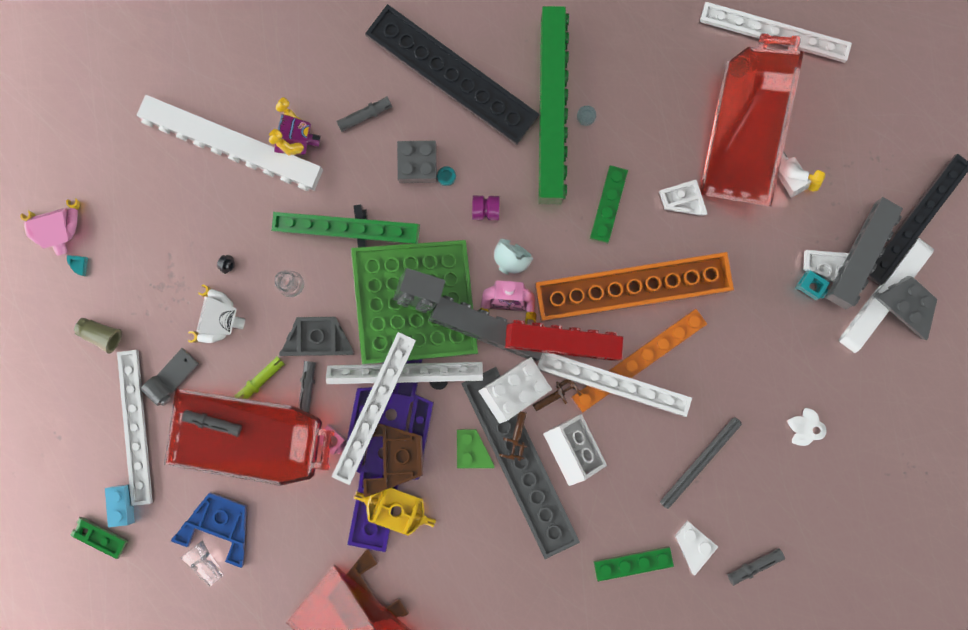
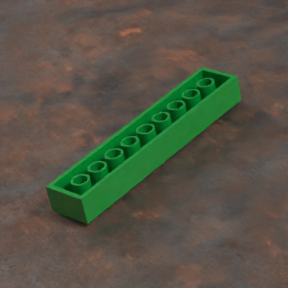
M542 6L538 204H561L567 196V184H564V180L567 177V165H564V162H566L568 155V146H564V143H566L568 138V127H564V124L568 120V108H565L568 101V89H565V87H567L569 71L565 70V68H567L569 61V51L565 50H567L569 44V32L565 31H568L569 13H566V7Z

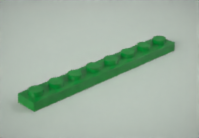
M273 212L271 231L418 244L420 224Z

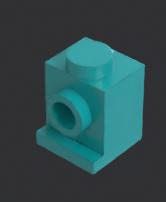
M809 270L804 273L795 288L814 300L824 298L828 293L829 289L827 287L830 283ZM810 284H814V290L809 287Z

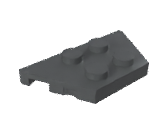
M907 276L901 279L899 283L889 286L885 292L875 294L874 297L923 340L928 339L937 298L915 278Z
M297 317L291 332H289L284 347L279 353V356L354 355V351L336 317Z

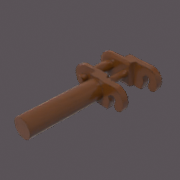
M568 379L561 383L557 381L556 388H559V390L533 404L536 412L559 398H562L563 402L567 404L568 402L564 395L565 392L572 388L581 396L582 394L576 383ZM570 383L571 386L564 390L562 389V386Z
M519 412L513 438H503L505 441L513 442L510 456L499 454V456L512 460L515 457L518 458V461L525 459L522 455L524 448H527V446L523 442L518 444V441L521 438L527 413ZM516 446H520L518 456L514 455Z

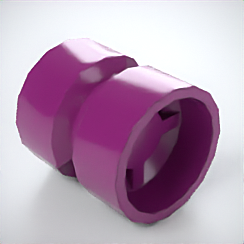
M473 195L472 220H483L485 217L488 220H499L500 196H488L485 199L484 196Z

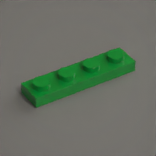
M609 166L590 239L609 243L628 170Z
M669 546L593 561L598 582L674 567Z

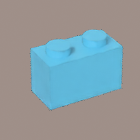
M129 484L105 488L108 527L126 526L135 523L134 506H131Z

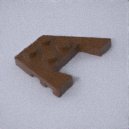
M378 423L372 437H383L384 478L363 479L364 497H369L423 476L422 436Z
M367 549L329 595V599L349 630L409 614L400 598L382 608L361 574L378 564L370 549Z

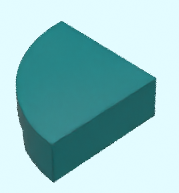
M67 255V263L76 274L86 276L88 258Z

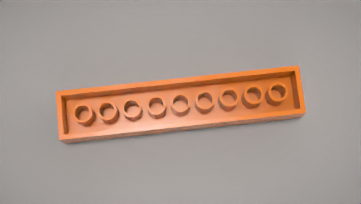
M727 252L535 283L541 322L727 293L734 290Z

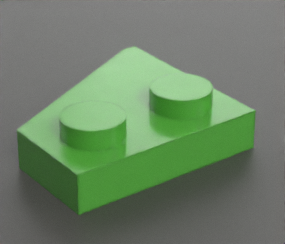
M457 429V468H494V463L476 429Z

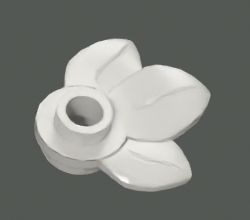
M804 408L803 417L796 416L788 420L789 426L796 432L792 439V443L796 445L806 446L813 440L823 439L826 435V426L819 421L818 414L812 409ZM814 427L820 428L819 434L813 433Z

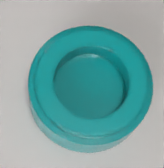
M448 166L440 168L437 172L438 182L443 186L452 185L456 180L454 169Z

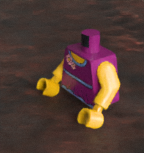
M282 97L278 104H276V110L284 112V114H281L278 129H273L269 133V142L275 144L274 152L286 153L289 156L295 154L304 155L306 154L307 145L319 147L321 135L311 134V124L303 121L291 109H288L289 101Z

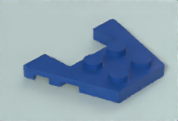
M210 492L195 509L190 518L182 525L177 534L173 536L171 542L189 547L195 530H201L232 542L225 562L242 568L245 553L247 505Z

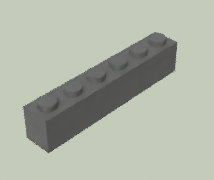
M884 197L874 203L826 299L844 309L856 306L860 300L859 293L865 289L869 282L867 279L869 274H872L877 267L875 263L877 258L882 256L885 251L884 245L886 241L888 242L894 233L892 231L894 225L896 226L902 218L900 215L903 210L902 207Z
M446 295L440 297L439 304L431 312L428 321L526 359L532 357L534 362L541 358V352L505 348L506 328L510 324L507 323L505 318L499 316L494 318L489 316V312L481 309L476 311L471 309V305L463 302L460 304L453 302L454 299Z

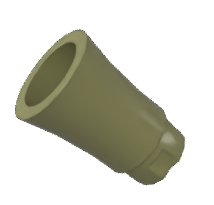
M80 318L74 327L77 336L96 345L108 354L117 348L122 337L120 329L86 318Z

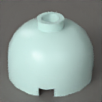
M500 239L494 250L495 262L500 266L498 269L505 274H509V272L517 274L526 270L533 260L531 258L532 255L520 245H510V240Z

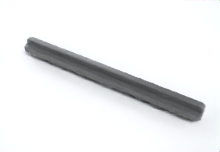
M736 417L731 419L660 501L661 505L666 509L672 506L740 428L742 422Z

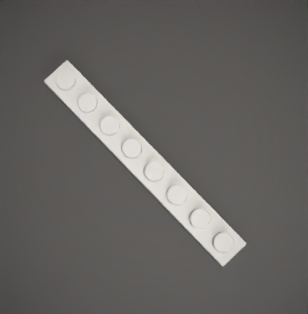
M705 2L700 22L843 63L847 61L852 45L851 42Z
M399 332L397 333L333 472V478L348 485L351 484L414 347L415 339Z
M139 351L117 352L131 506L153 503L143 393L141 391Z
M542 353L537 366L540 371L687 417L692 401L691 397L556 354Z
M482 362L405 364L397 383L483 381ZM383 364L329 365L326 372V384L375 383Z

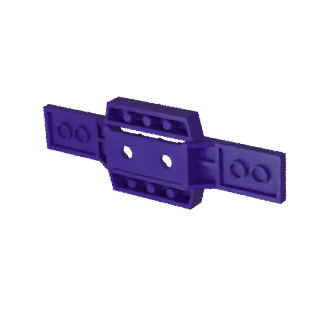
M423 359L409 360L406 364L422 363ZM418 382L397 383L379 423L405 431L410 403L413 402L408 432L422 436L424 458L434 402L416 394ZM372 387L357 388L347 442ZM394 409L397 412V417L394 420H388L386 418L387 410ZM383 437L371 438L367 455L365 451L356 471L360 473L358 492L364 494L363 479L384 478L383 459L378 455L379 449L383 447ZM399 485L392 488L398 490ZM356 500L347 545L386 552L390 529L368 522L366 505L364 502ZM394 507L391 509V514H392V515H393V512H394Z

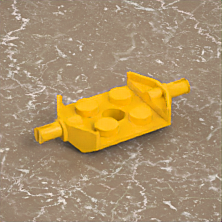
M393 488L369 497H364V494L358 491L354 495V499L362 501L366 505L368 522L407 536L415 532L420 525L425 524L433 528L436 523L435 519L424 515V504L421 497L418 498ZM394 506L401 508V513L397 516L391 514V509Z

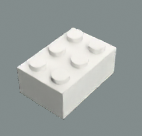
M532 357L480 389L479 393L500 424L547 394L552 388Z

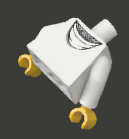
M784 151L774 156L779 165L776 168V173L791 198L806 189L810 191L819 190L825 179L824 172L816 170L814 175H811L809 171L802 169L795 157L788 159Z
M204 284L201 285L206 288L205 293L198 292L199 295L205 297L197 331L188 332L194 334V340H188V342L214 343L223 340L226 335H230L232 327L243 329L245 318L235 316L237 309L233 307V302L224 293L211 289Z

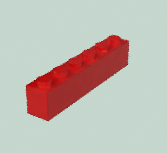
M514 320L506 328L505 348L618 361L622 360L623 336H617L616 332L599 334V330L592 329L583 332L580 331L581 328L569 327V330L562 329L560 325L544 327L543 323L527 325L525 321Z

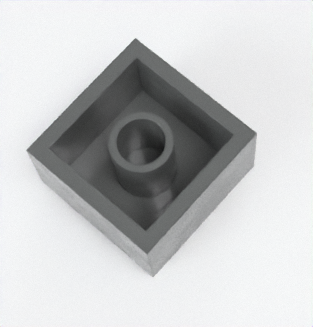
M397 141L399 183H437L436 141Z

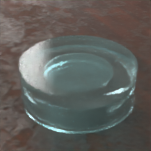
M583 106L577 113L578 122L584 126L591 125L596 119V111L591 106Z

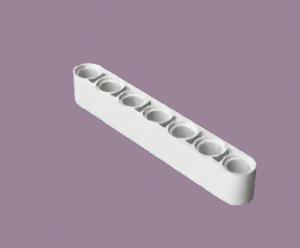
M919 237L885 282L878 286L839 338L840 343L853 353L858 352L889 312L874 297L875 294L885 292L889 286L899 283L901 279L907 276L914 278L934 252L931 246Z

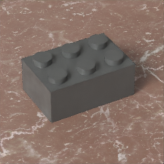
M406 268L399 278L393 300L397 301L398 305L404 307L411 305L416 307L415 310L427 313V311H431L439 304L446 280Z

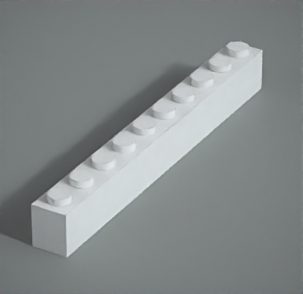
M145 95L137 113V116L142 119L141 123L152 127L156 125L159 127L158 130L170 134V132L177 134V138L184 141L190 139L194 141V145L201 148L207 146L215 154L220 156L222 153L229 155L228 159L237 163L240 160L246 162V166L254 170L257 167L263 169L264 174L274 177V174L280 176V180L291 184V182L299 184L298 187L305 191H309V189L315 191L323 172L321 166L294 155L289 156L286 153H275V147L148 95Z

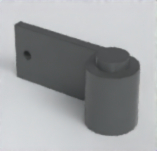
M181 348L157 376L150 378L141 387V391L157 406H164L171 400L170 395L199 363L184 348Z

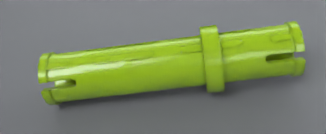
M276 356L251 381L248 380L246 382L247 385L234 395L235 398L239 399L238 401L241 404H244L251 395L258 393L259 388L281 369L285 363Z

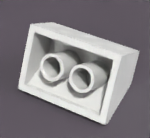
M582 414L543 433L569 486L588 479L607 466Z

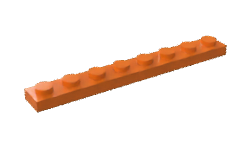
M694 309L608 371L632 378L706 326L707 323L698 310ZM586 386L580 390L581 396L576 393L571 398L583 413L610 393Z

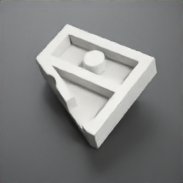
M697 180L659 191L665 210L700 216L708 214Z

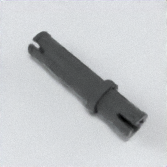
M388 96L377 102L369 103L363 109L336 122L341 132L373 116L377 117V114L392 108Z
M304 361L302 378H300L301 390L297 419L309 420L313 384H315L314 371L316 362Z
M186 409L182 416L183 422L198 425L199 428L206 427L237 437L241 433V424L214 418L206 413L200 414Z
M780 548L749 564H743L741 568L727 574L734 586L747 578H753V575L785 560V556Z

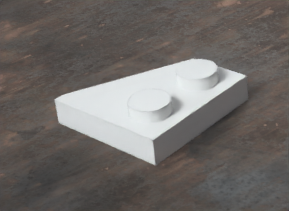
M688 521L675 535L690 571L695 576L718 546Z

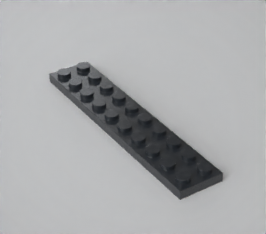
M388 4L365 33L366 37L515 145H518L539 117L538 112Z

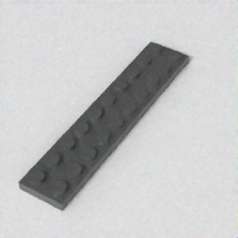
M494 367L483 373V381H465L461 384L544 559H547L580 543L525 426H523L521 438L518 441V444L523 442L527 446V448H524L522 455L525 459L518 461V458L515 457L512 460L499 456V454L510 456L512 452L513 442L505 441L503 438H513L518 414L499 424L479 393L480 389L500 377L497 368ZM516 446L514 455L518 456L520 446Z

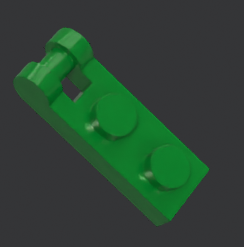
M79 517L76 522L78 525L76 529L72 530L70 535L115 559H119L128 540L90 522L84 517ZM84 528L88 529L86 535L83 533Z

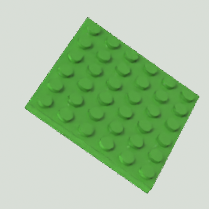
M466 240L351 248L362 365L384 363L398 332L416 340L407 361L478 354L477 339L428 321L432 310L423 313L415 310L416 307L408 305V307L398 305L397 301L393 300L399 278L406 268L446 280L441 297L443 295L449 296L454 299L453 302L459 304L461 302L467 303L473 309Z

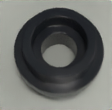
M222 255L217 262V268L224 274L231 271L235 264L231 255Z

